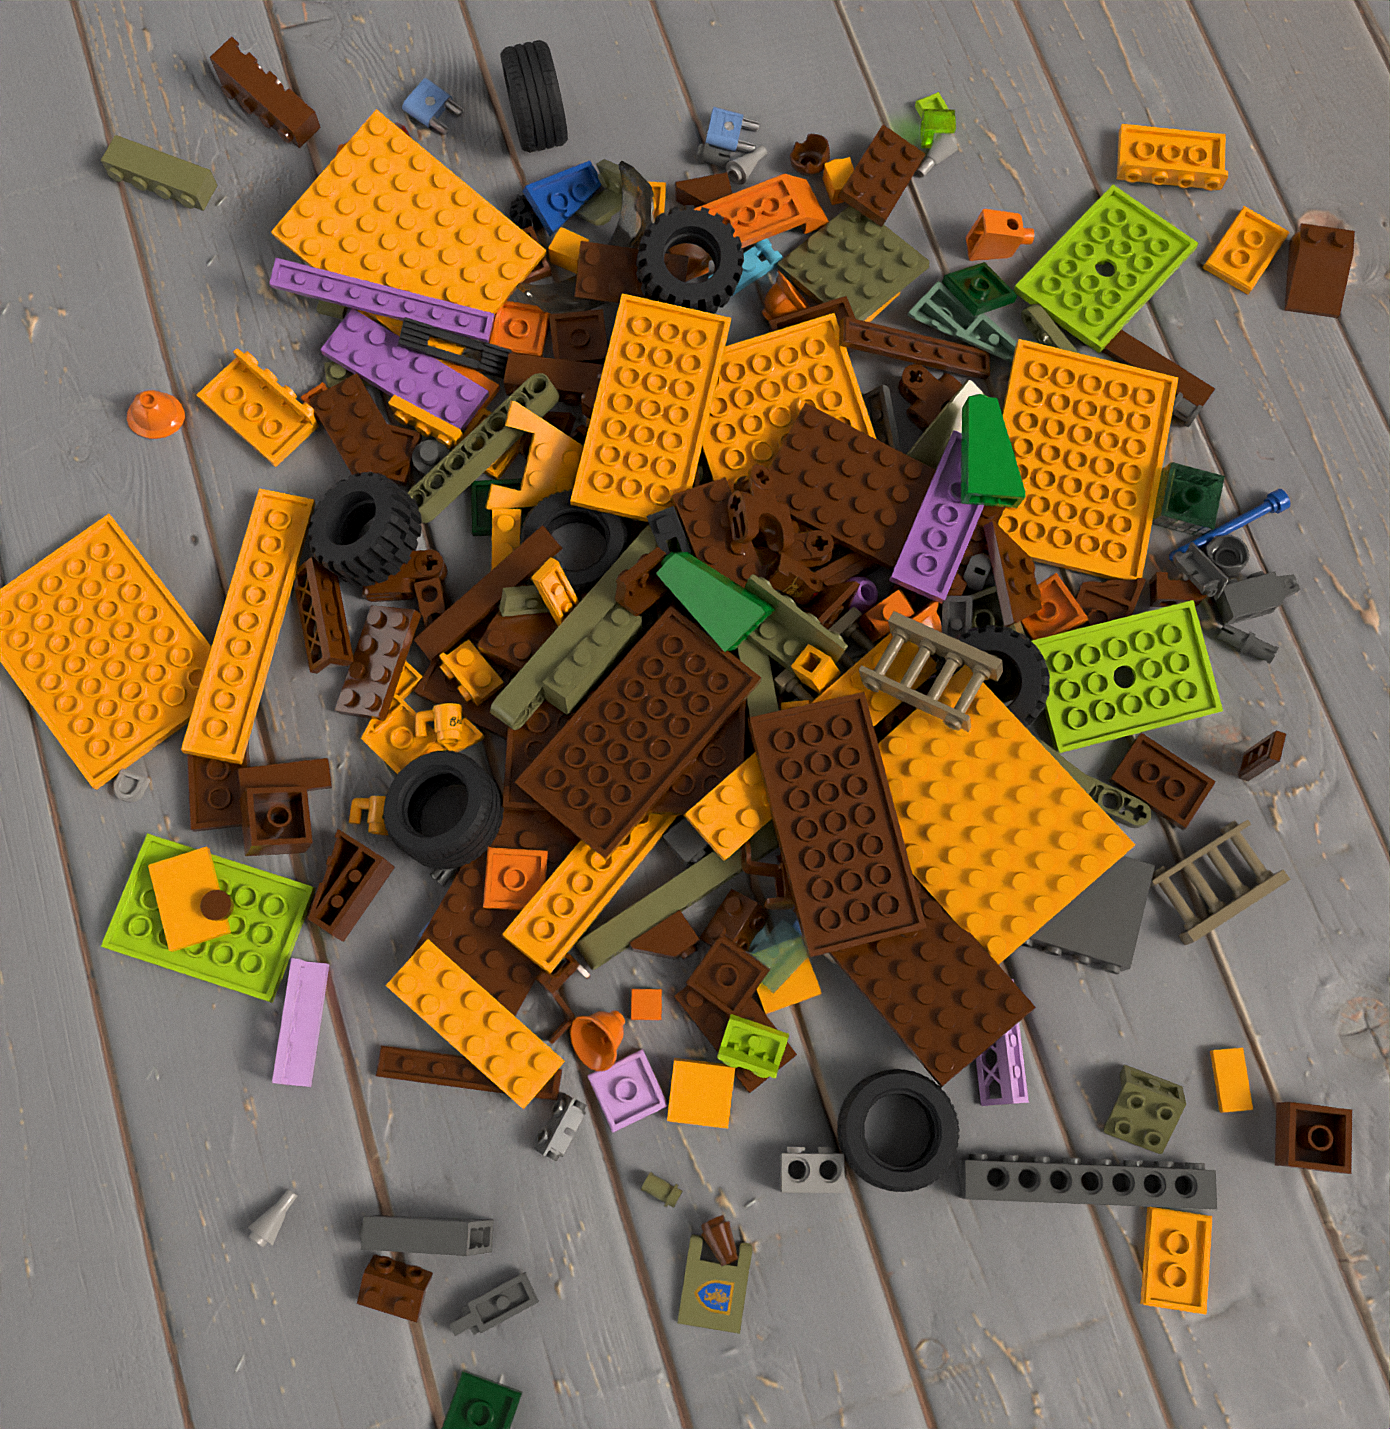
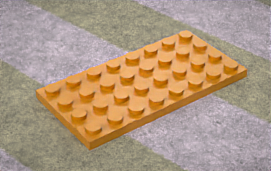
M622 293L570 500L571 505L648 522L646 516L673 506L671 501L672 495L693 488L731 324L730 317Z

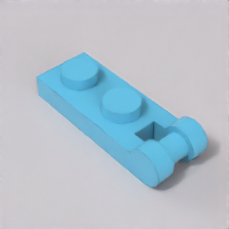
M768 238L757 242L754 247L744 253L742 275L733 295L777 267V263L783 259L779 251L772 249V243ZM762 255L767 258L763 262L759 260V257Z

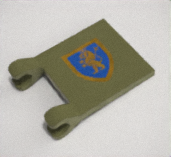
M693 1234L690 1236L677 1323L740 1334L753 1251L752 1245L741 1243L737 1265L728 1264L721 1267L720 1262L700 1259L703 1238L700 1235Z

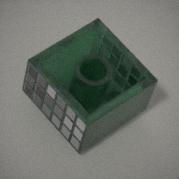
M1170 462L1161 471L1152 524L1198 537L1214 530L1225 476Z

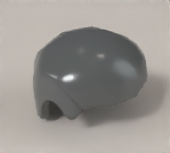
M1232 535L1215 536L1205 548V555L1226 576L1239 573L1249 561L1248 547L1239 537Z

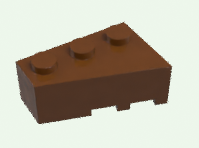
M337 829L332 855L328 856L326 862L328 867L323 882L319 883L308 920L344 942L395 866L379 854Z

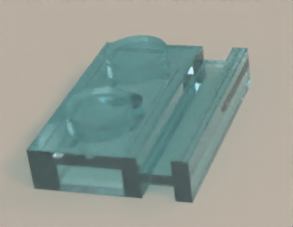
M784 919L750 953L771 968L762 983L773 994L808 958L802 936Z

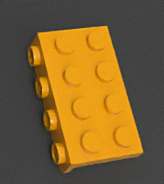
M1121 124L1118 140L1117 180H1125L1131 183L1144 182L1154 185H1174L1181 188H1203L1209 191L1221 190L1228 179V171L1225 170L1226 134Z
M236 348L233 351L236 358L196 395L201 402L274 467H277L319 427L314 417L316 412L308 403L304 402L301 404L297 401L296 394L287 385L281 387L277 383L278 379L269 369L265 368L262 370L258 366V361L248 351L243 353Z

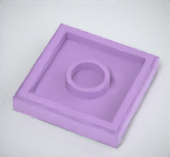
M643 1049L614 1062L613 1066L606 1071H596L587 1075L612 1133L668 1106Z

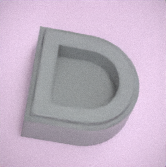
M121 769L114 781L113 790L119 799L129 803L136 802L143 797L151 780L126 769Z

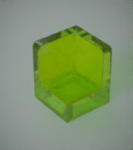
M923 110L920 125L921 148H931L934 133H955V110Z

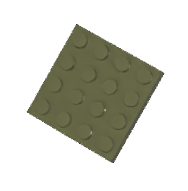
M848 206L779 261L777 266L784 276L818 304L847 296L855 318L864 321L929 268V260L884 224L882 227L853 207Z

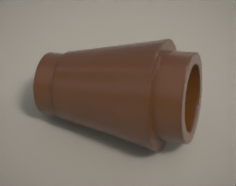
M724 1215L713 1218L701 1225L703 1230L701 1235L720 1262L721 1267L739 1259L730 1221L726 1222Z

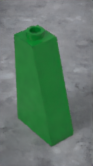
M984 394L968 396L962 407L961 504L1018 508L1025 499L1026 492L998 399Z
M688 552L670 553L662 560V567L656 572L658 577L724 652L735 650L775 611L772 605Z

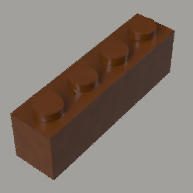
M509 353L503 382L506 395L510 396L532 375L543 373L547 375L558 391V402H564L569 406H578L581 404L580 399L584 391L588 387L592 388L597 382V376L604 368V365Z

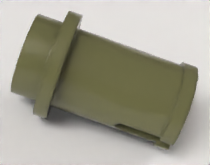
M652 1172L649 1173L641 1188L642 1191L664 1202V1207L666 1208L668 1205L674 1208L683 1192L678 1189V1184L673 1186Z

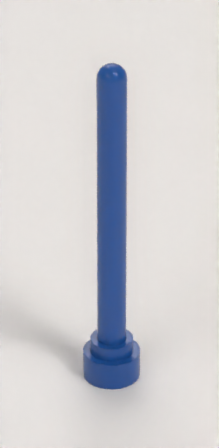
M1277 489L1267 495L1264 503L1191 542L1201 549L1208 545L1215 536L1228 535L1269 512L1281 513L1290 508V499L1284 490ZM1191 542L1170 552V561L1174 562L1172 558L1177 552L1185 553Z

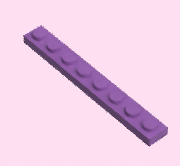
M275 258L269 283L271 288L404 321V318L407 317L441 330L487 343L489 342L495 317L494 313L280 258Z

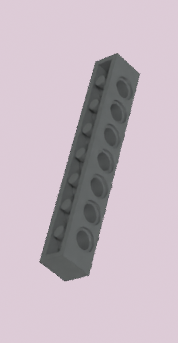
M969 1154V1160H960V1198L970 1200L1217 1209L1216 1170H1205V1163L1185 1162V1169L1174 1168V1162L1154 1161V1167H1143V1161L1123 1160L1124 1166H1112V1159H1092L1093 1165H1081V1158L1062 1157V1164L1050 1163V1157L1031 1156L1030 1163L1019 1162V1156L1000 1155V1161H988V1154ZM992 1168L997 1169L1001 1175V1180L996 1186H991L987 1181V1174ZM1024 1169L1029 1171L1032 1177L1030 1185L1025 1188L1018 1181L1019 1173ZM1054 1171H1058L1062 1176V1184L1057 1189L1051 1186L1049 1180L1050 1175ZM1086 1172L1090 1173L1093 1177V1185L1088 1190H1085L1081 1184V1177ZM1118 1173L1124 1179V1186L1120 1191H1116L1112 1185V1179ZM1147 1175H1151L1155 1181V1187L1151 1192H1147L1143 1184ZM1179 1176L1186 1183L1185 1190L1182 1193H1178L1175 1188V1181Z

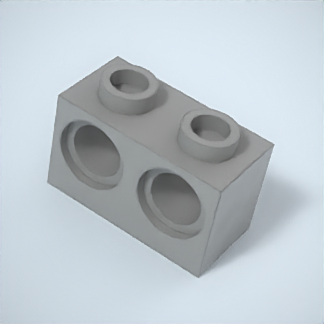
M787 1147V1153H780V1192L845 1193L844 1154H836V1147H818V1153H805V1147ZM794 1160L801 1161L805 1168L803 1176L798 1179H793L788 1173V1166ZM826 1160L831 1161L835 1165V1174L830 1179H824L819 1173L821 1163Z

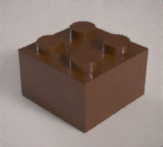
M307 786L246 788L240 798L245 856L305 853L313 843Z
M1277 1102L1275 1166L1352 1174V1109L1296 1102Z

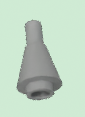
M939 132L926 159L917 168L916 172L921 177H924L933 166H936L957 152L956 138L949 132Z
M760 145L752 153L729 161L726 165L729 179L734 183L743 185L757 165V162L767 154V149Z
M287 1189L275 1206L273 1205L247 1227L252 1231L248 1237L263 1248L267 1242L273 1246L286 1216L285 1213L298 1196Z

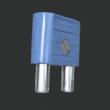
M424 78L402 105L403 111L427 128L432 126L443 135L448 132V127L440 122L438 118L446 108L459 117L464 113V109L452 101L451 95L427 78Z
M713 107L705 144L707 142L709 146L732 152L738 149L752 153L755 150V144L738 140L742 127L758 131L760 124L757 121L743 118L744 114Z

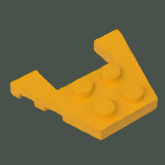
M511 400L505 426L532 432L533 436L520 489L516 490L491 483L485 506L488 510H492V508L533 507L539 501H542L543 498H548L549 495L555 494V492L560 493L563 490L569 491V489H573L584 448L583 445L516 401Z
M405 661L386 720L371 719L361 737L363 742L397 775L406 765L424 754L444 750L460 752L485 738L467 718L462 720L463 732L461 733V741L458 743H438L437 735L428 723V737L416 738V712L404 699L416 689L423 676L407 661Z

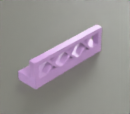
M291 958L272 1083L311 1087L329 964L306 962L302 959Z
M1018 1023L976 1058L981 1106L1029 1103L1020 1026ZM990 1048L997 1053V1063L993 1068L986 1063L985 1055ZM993 1079L1001 1086L1002 1098L990 1099L989 1085Z

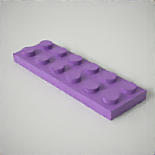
M352 308L320 349L322 355L353 374L357 373L361 379L387 395L393 397L395 394L461 429L463 432L489 397V391L434 357L397 346L399 336Z
M955 430L950 436L889 579L893 583L941 604L946 599L984 505L961 504L962 433Z

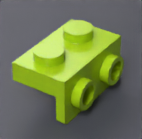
M731 1014L717 1059L722 1060L724 1064L733 1068L742 1067L751 1070L755 1075L762 1078H776L789 1033Z

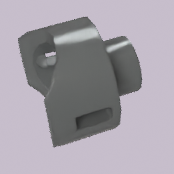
M437 440L421 442L412 453V461L417 473L424 477L449 452L447 447Z
M981 553L971 557L963 576L970 590L980 592L983 591L985 585L989 587L996 586L990 555ZM978 569V570L983 571V572H986V573H985V575L983 576V575L977 574V573H975V572H976V570Z

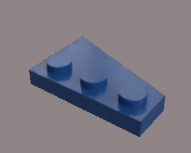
M589 160L526 185L522 192L551 237L601 188L602 184L598 179L596 169Z

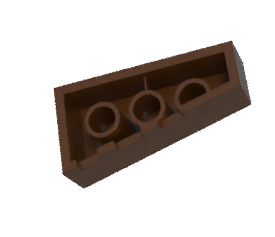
M231 36L210 56V60L222 85L220 87L221 91L230 100L233 98L237 100L247 113H254L258 116L265 127L275 129L285 142H292L298 148H301L321 128L315 111L290 88L285 91L282 83L271 71L265 74L257 63V59L250 52L244 55L238 47L239 43Z

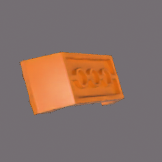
M785 173L694 209L701 211V207L710 209L709 214L715 216L718 213L723 216V223L725 225L730 223L735 229L733 237L738 236L740 238L741 248L799 225L804 234L822 228L829 222L808 181ZM684 243L669 249L670 254L689 256L686 281L709 273V261L712 258L701 247Z

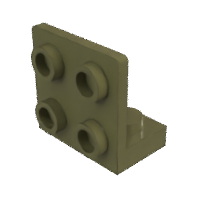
M606 159L596 164L599 170L598 179L606 189L589 199L575 212L576 216L595 226L608 223L612 218L611 216L619 211L629 209L633 202L640 198L627 168Z
M1124 1064L1119 1074L1122 1089L1104 1125V1132L1147 1150L1162 1154L1186 1106L1183 1087Z

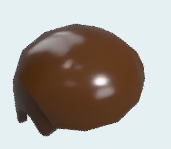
M811 133L807 135L803 143L795 142L789 156L792 168L804 176L814 175L824 170V164L828 163L830 159L828 140L822 135Z

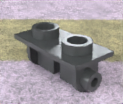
M1193 542L1190 543L1185 553L1179 551L1174 554L1172 558L1174 566L1178 567L1186 576L1192 575L1190 581L1200 590L1202 595L1213 596L1215 600H1218L1229 578Z
M564 1093L562 1098L557 1099L551 1109L552 1116L547 1126L542 1127L536 1137L537 1144L534 1149L554 1161H557L559 1157H563L573 1138L564 1133V1130L568 1127L575 1132L577 1131L586 1114L584 1109L587 1105Z

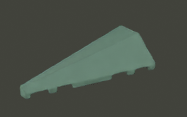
M939 281L907 314L915 320L1011 363L1013 361L1017 342L984 313L979 316H973Z

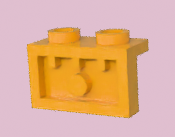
M469 639L447 656L444 652L439 655L443 663L439 666L449 680L452 678L457 680L460 684L457 690L467 702L472 699L479 706L505 686L503 680Z

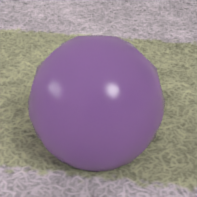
M855 576L846 581H857L860 584L850 609L855 607L863 615L876 606L878 591L874 583L868 578Z

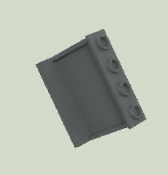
M1126 856L1121 857L1021 946L1032 947V944L1044 947L1043 952L1054 956H1061V953L1073 956L1072 961L1083 965H1090L1091 962L1102 965L1101 970L1112 974H1119L1120 971L1123 972L1130 969L1155 865Z

